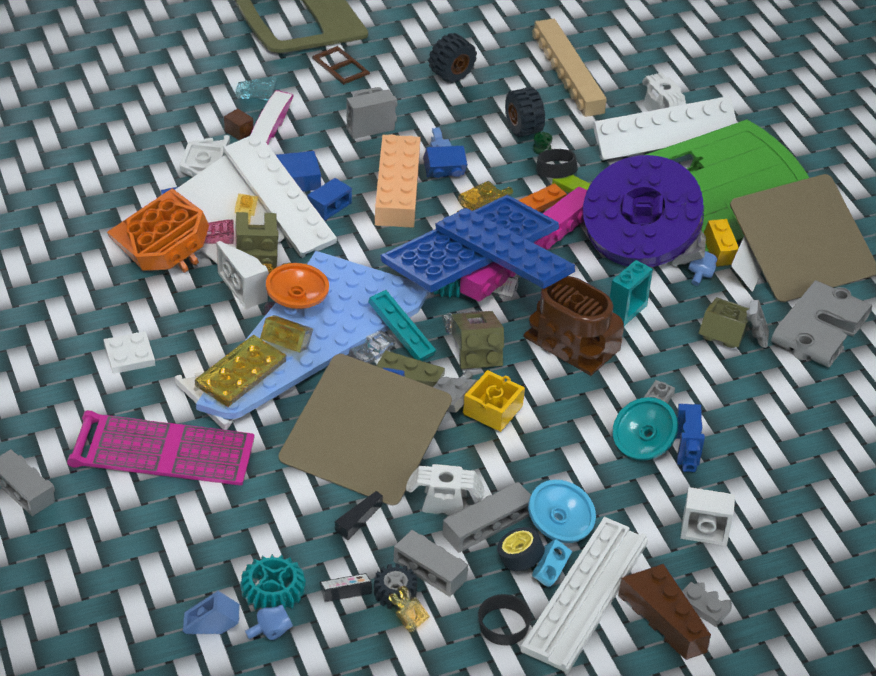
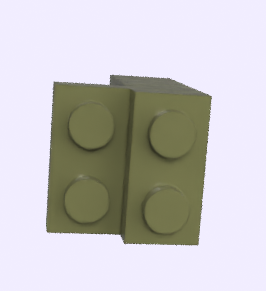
M236 212V249L257 258L267 269L277 268L278 230L276 213H264V225H248V212Z
M494 312L451 314L452 335L459 345L460 368L503 366L504 327ZM482 318L485 323L470 324L468 319Z

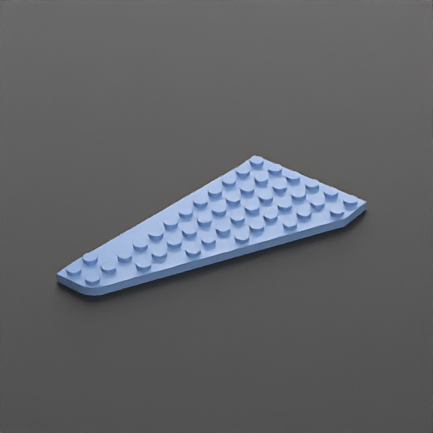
M315 251L307 265L319 269L329 281L327 297L318 305L306 309L287 308L276 302L205 389L196 403V410L222 417L223 419H237L327 367L335 355H347L388 331L390 328L368 303L371 296L387 290L410 318L420 311L429 291L409 279Z

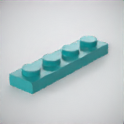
M387 290L369 298L368 303L414 359L423 361L435 355L436 349Z

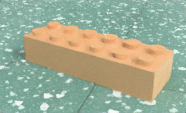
M382 135L375 204L376 226L414 228L421 137Z

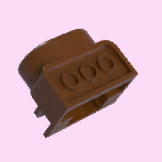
M567 276L545 289L542 288L541 299L537 303V310L529 317L531 328L524 333L523 337L592 376L621 350L624 323L620 316L613 313V303L610 297L583 280L572 276Z

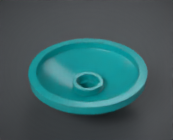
M652 397L636 399L627 404L618 413L613 424V439L616 446L624 455L635 460H650L662 455L672 446L678 433V419L673 409L663 400ZM648 433H653L650 437H647Z

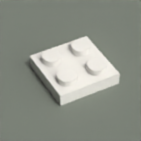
M146 331L104 339V347L113 374L155 366L154 355Z

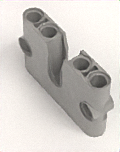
M815 280L777 326L771 341L788 350L793 348V355L797 359L808 360L811 358V360L829 368L844 350L843 342L847 336H854L867 320L872 310V304L851 296V292L844 287L833 288Z

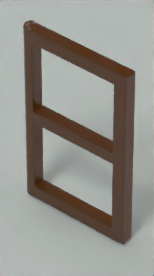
M339 46L312 56L314 61L343 85L370 74L366 68ZM338 51L348 60L329 67L320 58ZM353 63L362 72L344 79L334 70Z

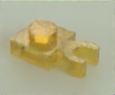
M238 193L235 213L248 212V225H250L251 216L255 215L258 197Z
M400 586L397 589L401 593V598L399 599L393 593L389 595V599L393 604L400 607L395 613L408 632H412L430 616L418 598L410 599L407 587Z

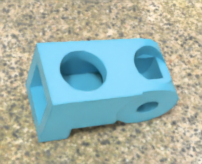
M557 539L544 546V555L532 574L535 579L546 587H550L555 583L572 553V550ZM554 549H559L562 554H558Z

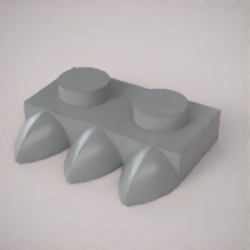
M759 300L750 301V309L747 310V319L753 325L752 333L754 338L757 337L760 346L767 348L769 328Z
M691 582L682 591L698 616L715 627L732 609L731 600H719L718 591H705V584L703 582L695 584Z

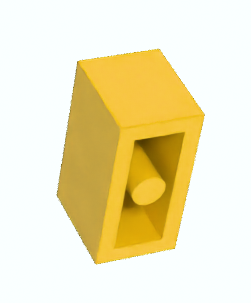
M728 220L708 221L704 235L706 236V246L709 253L717 257L716 267L732 265L739 247Z

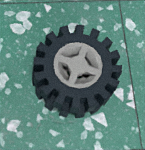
M388 564L387 569L383 566L380 568V572L377 571L376 577H374V596H376V601H380V605L383 607L387 604L388 609L396 606V610H398L400 605L406 608L408 603L412 604L414 599H416L418 580L416 574L413 575L414 571L412 569L407 571L408 566L403 565L400 568V564H395V567Z

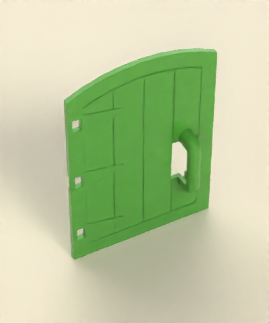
M748 119L646 154L671 160L691 154L693 161L690 167L686 169L697 180L703 196L704 222L701 231L704 233L708 221L727 219L736 242L743 240L744 233L730 207V203L734 198L809 178L804 168L785 146ZM705 243V251L709 252Z

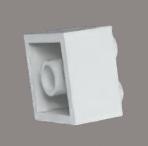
M689 487L680 539L727 546L734 514L735 494Z

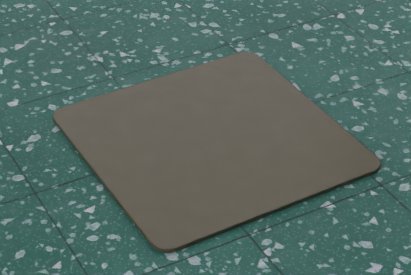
M822 174L734 198L731 201L730 207L775 298L779 302L801 298L815 280L835 288L876 275V261L830 175Z
M337 354L331 359L279 453V460L285 465L367 497L378 491L383 495V503L391 506L397 505L406 491V485L411 474L418 468L451 405V395L445 391L353 357Z

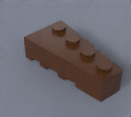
M664 564L621 578L618 596L623 601L627 600L632 605V610L638 615L644 616L654 631L658 630L665 636L664 640L685 660L707 653L711 633Z

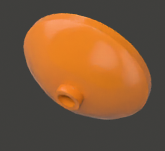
M289 263L281 265L269 273L266 279V291L270 298L284 307L306 309L318 305L327 297L329 281L322 271L311 265Z

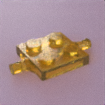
M486 181L459 194L458 201L464 206L463 209L467 208L474 211L505 195L513 194V189L509 186L499 190L490 181Z

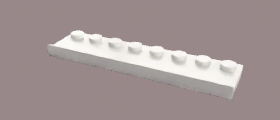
M731 96L595 121L593 122V128L601 153L600 159L603 161L660 150L737 122Z
M259 133L230 145H223V151L267 212L276 213L278 227L301 258H304L305 254L314 250L320 251L337 243V237Z
M604 517L521 645V652L565 671V674L568 675L617 595L621 578L629 575L647 546L648 538H646V534H636L629 531L630 527Z

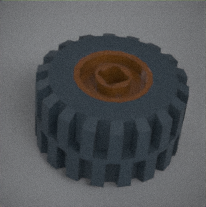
M457 33L444 35L432 47L428 59L429 68L447 83L459 82L474 67L477 59L475 57L477 55L476 48Z
M534 87L509 91L505 99V112L513 133L517 137H522L543 131L545 126V109L538 91Z

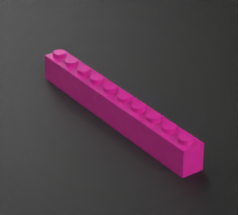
M578 186L543 213L559 222V229L548 236L536 240L534 244L546 250L550 249L553 244L584 222L583 203L587 192L586 189ZM492 262L486 267H482L462 277L460 292L480 302L487 296H490L498 287H501L508 278L514 277L516 274Z

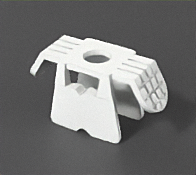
M662 72L646 76L643 79V85H648L644 100V107L647 111L663 109V104L667 108L686 104L681 88ZM652 88L659 94L658 97L652 93Z
M434 464L432 467L419 466L411 474L406 485L408 492H413L419 485L426 486L425 493L427 495L422 511L425 513L452 515L464 510L462 497L467 496L466 490H471L477 499L484 497V486L475 471L463 470L459 466Z

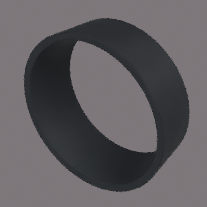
M550 149L538 155L536 171L541 176L563 178L573 175L578 170L576 155L570 150ZM567 161V163L563 164H548L546 162Z
M499 594L487 598L481 604L478 611L481 633L487 640L498 645L518 643L526 636L531 623L532 614L529 606L522 599L508 594ZM509 609L517 612L524 619L526 627L515 634L503 635L489 630L482 621L493 610Z

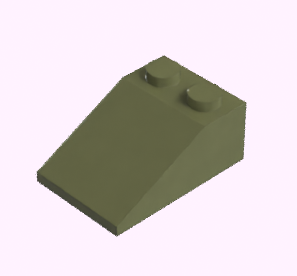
M716 297L705 311L698 334L703 335V338L709 341H721L724 346L730 348L739 347L750 324L747 319V310L750 308Z

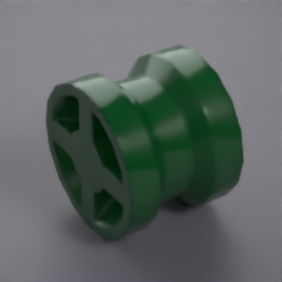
M546 132L536 133L534 135L533 151L539 155L543 151L552 149L553 137Z

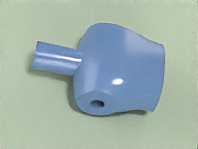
M705 251L704 258L690 262L688 269L695 273L691 282L694 286L700 284L702 277L712 278L717 262L715 255Z
M283 605L259 610L257 612L258 624L245 630L249 639L263 633L269 640H275L293 625Z

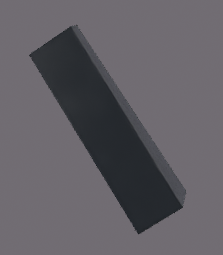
M375 491L335 520V531L348 541L383 505V495Z

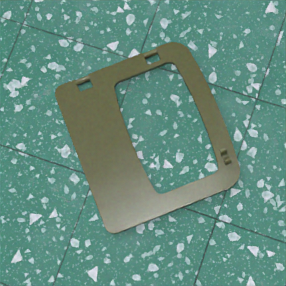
M235 0L242 16L257 38L269 51L275 53L361 40L368 37V30L346 0H301L317 21L323 34L284 41L278 40L257 13L251 0Z

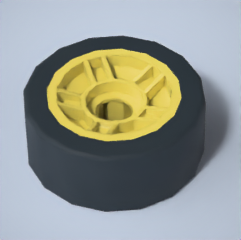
M521 527L504 535L498 543L497 551L507 569L522 571L536 565L543 557L545 548L536 530L529 527Z

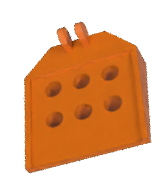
M171 188L107 231V234L143 271L166 270L178 264L183 273L188 271V266L183 261L185 258L189 257L190 262L194 266L199 263L194 252L203 247L209 224L200 208Z

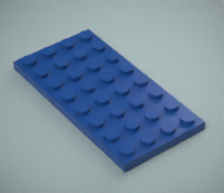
M505 195L473 211L532 243L559 229V222L509 195ZM436 229L381 255L382 263L431 293L493 262L438 232Z

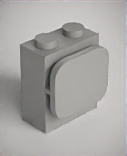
M374 87L358 91L354 97L347 98L346 129L351 137L356 139L395 130V122H397V115L395 113V107H397L396 97L392 95L389 89L383 90L380 87Z

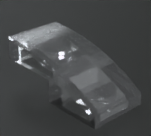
M381 330L368 335L364 344L351 348L349 356L370 364L379 359L385 350L389 351L396 344V341Z

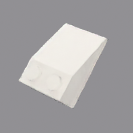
M221 241L216 242L218 274L245 310L268 302L266 279L269 272L267 267L262 265L257 258Z

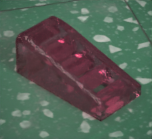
M229 219L208 223L209 228L207 232H211V234L206 235L204 243L216 244V242L221 241L226 244H233L234 220Z

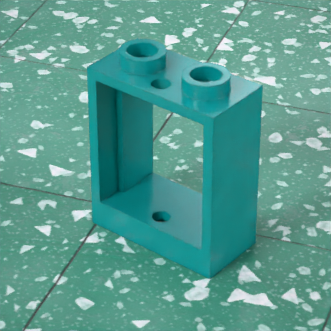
M637 260L616 276L611 283L610 299L613 303V313L620 316L624 326L648 305L653 269Z

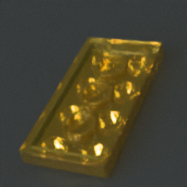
M252 335L195 379V386L229 407L285 363L286 354L257 336Z

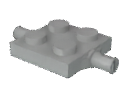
M466 370L459 378L442 377L433 386L451 395L452 402L447 412H457L464 404V395L477 382V380L471 379L473 377L471 371Z

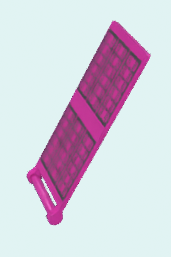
M86 410L82 417L83 423L73 453L69 455L67 464L75 468L89 466L243 485L254 442V434L100 415L94 411ZM98 422L87 458H84L81 455L91 425Z

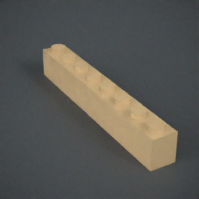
M555 18L535 21V28L532 30L533 38L537 40L540 49L545 53L546 59L550 61L552 68L557 72L558 78L562 80L565 89L570 93L571 99L577 104L578 110L582 112L584 117L605 114L607 98Z

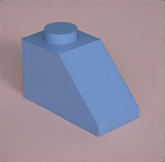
M217 591L185 612L183 632L186 634H223L238 624L240 604Z

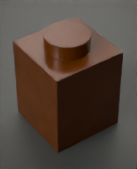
M238 108L224 116V130L226 133L237 140H242L251 135L254 128L251 116Z

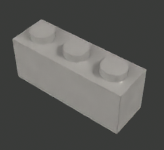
M11 449L0 455V487L31 516L55 503V488L53 484L41 477L36 468H31L21 455L18 456Z
M411 530L394 546V562L396 564H400L401 567L403 565L408 566L407 570L412 569L414 571L413 574H416L417 577L449 597L467 581L468 564L461 558H457L447 552L443 547L434 544L424 535Z

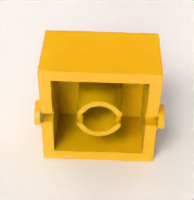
M487 370L464 395L463 414L501 432L523 407L525 387L512 382L506 375L501 377Z

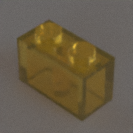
M273 315L265 318L260 339L302 352L308 349L313 328Z

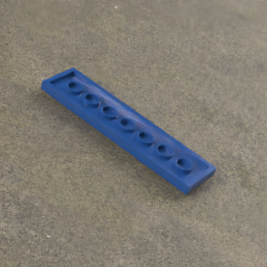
M461 209L459 212L435 223L438 232L543 289L575 272V265L470 209Z

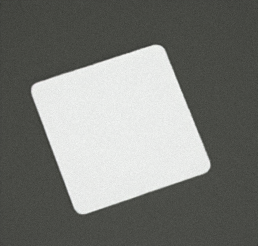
M224 155L175 189V191L203 211L209 228L204 245L199 250L215 263H217L216 242L221 241L236 248V212H248V225H264V213H268L227 155ZM277 225L279 243L283 239H285L286 236L283 234V232Z

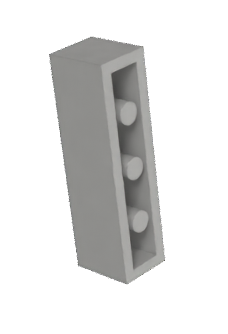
M519 482L506 486L501 491L489 495L473 505L467 506L464 510L449 515L443 520L442 535L460 553L529 517L528 503L531 494Z

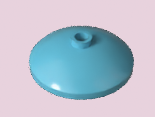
M564 480L545 481L538 485L530 496L528 509L531 520L542 534L552 540L557 539L562 543L578 542L588 536L595 525L596 512L593 502L580 487Z

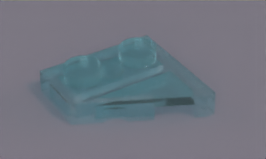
M271 77L270 82L261 83V79L238 82L236 97L268 100L275 91L277 77Z

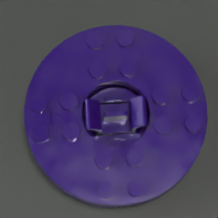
M655 155L632 156L611 164L592 181L583 203L584 222L590 241L603 256L623 266H629L635 260L648 267H656L673 261L679 255L684 254L698 238L704 222L703 196L697 180L679 163Z

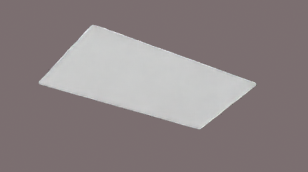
M744 235L731 266L753 292L762 270Z

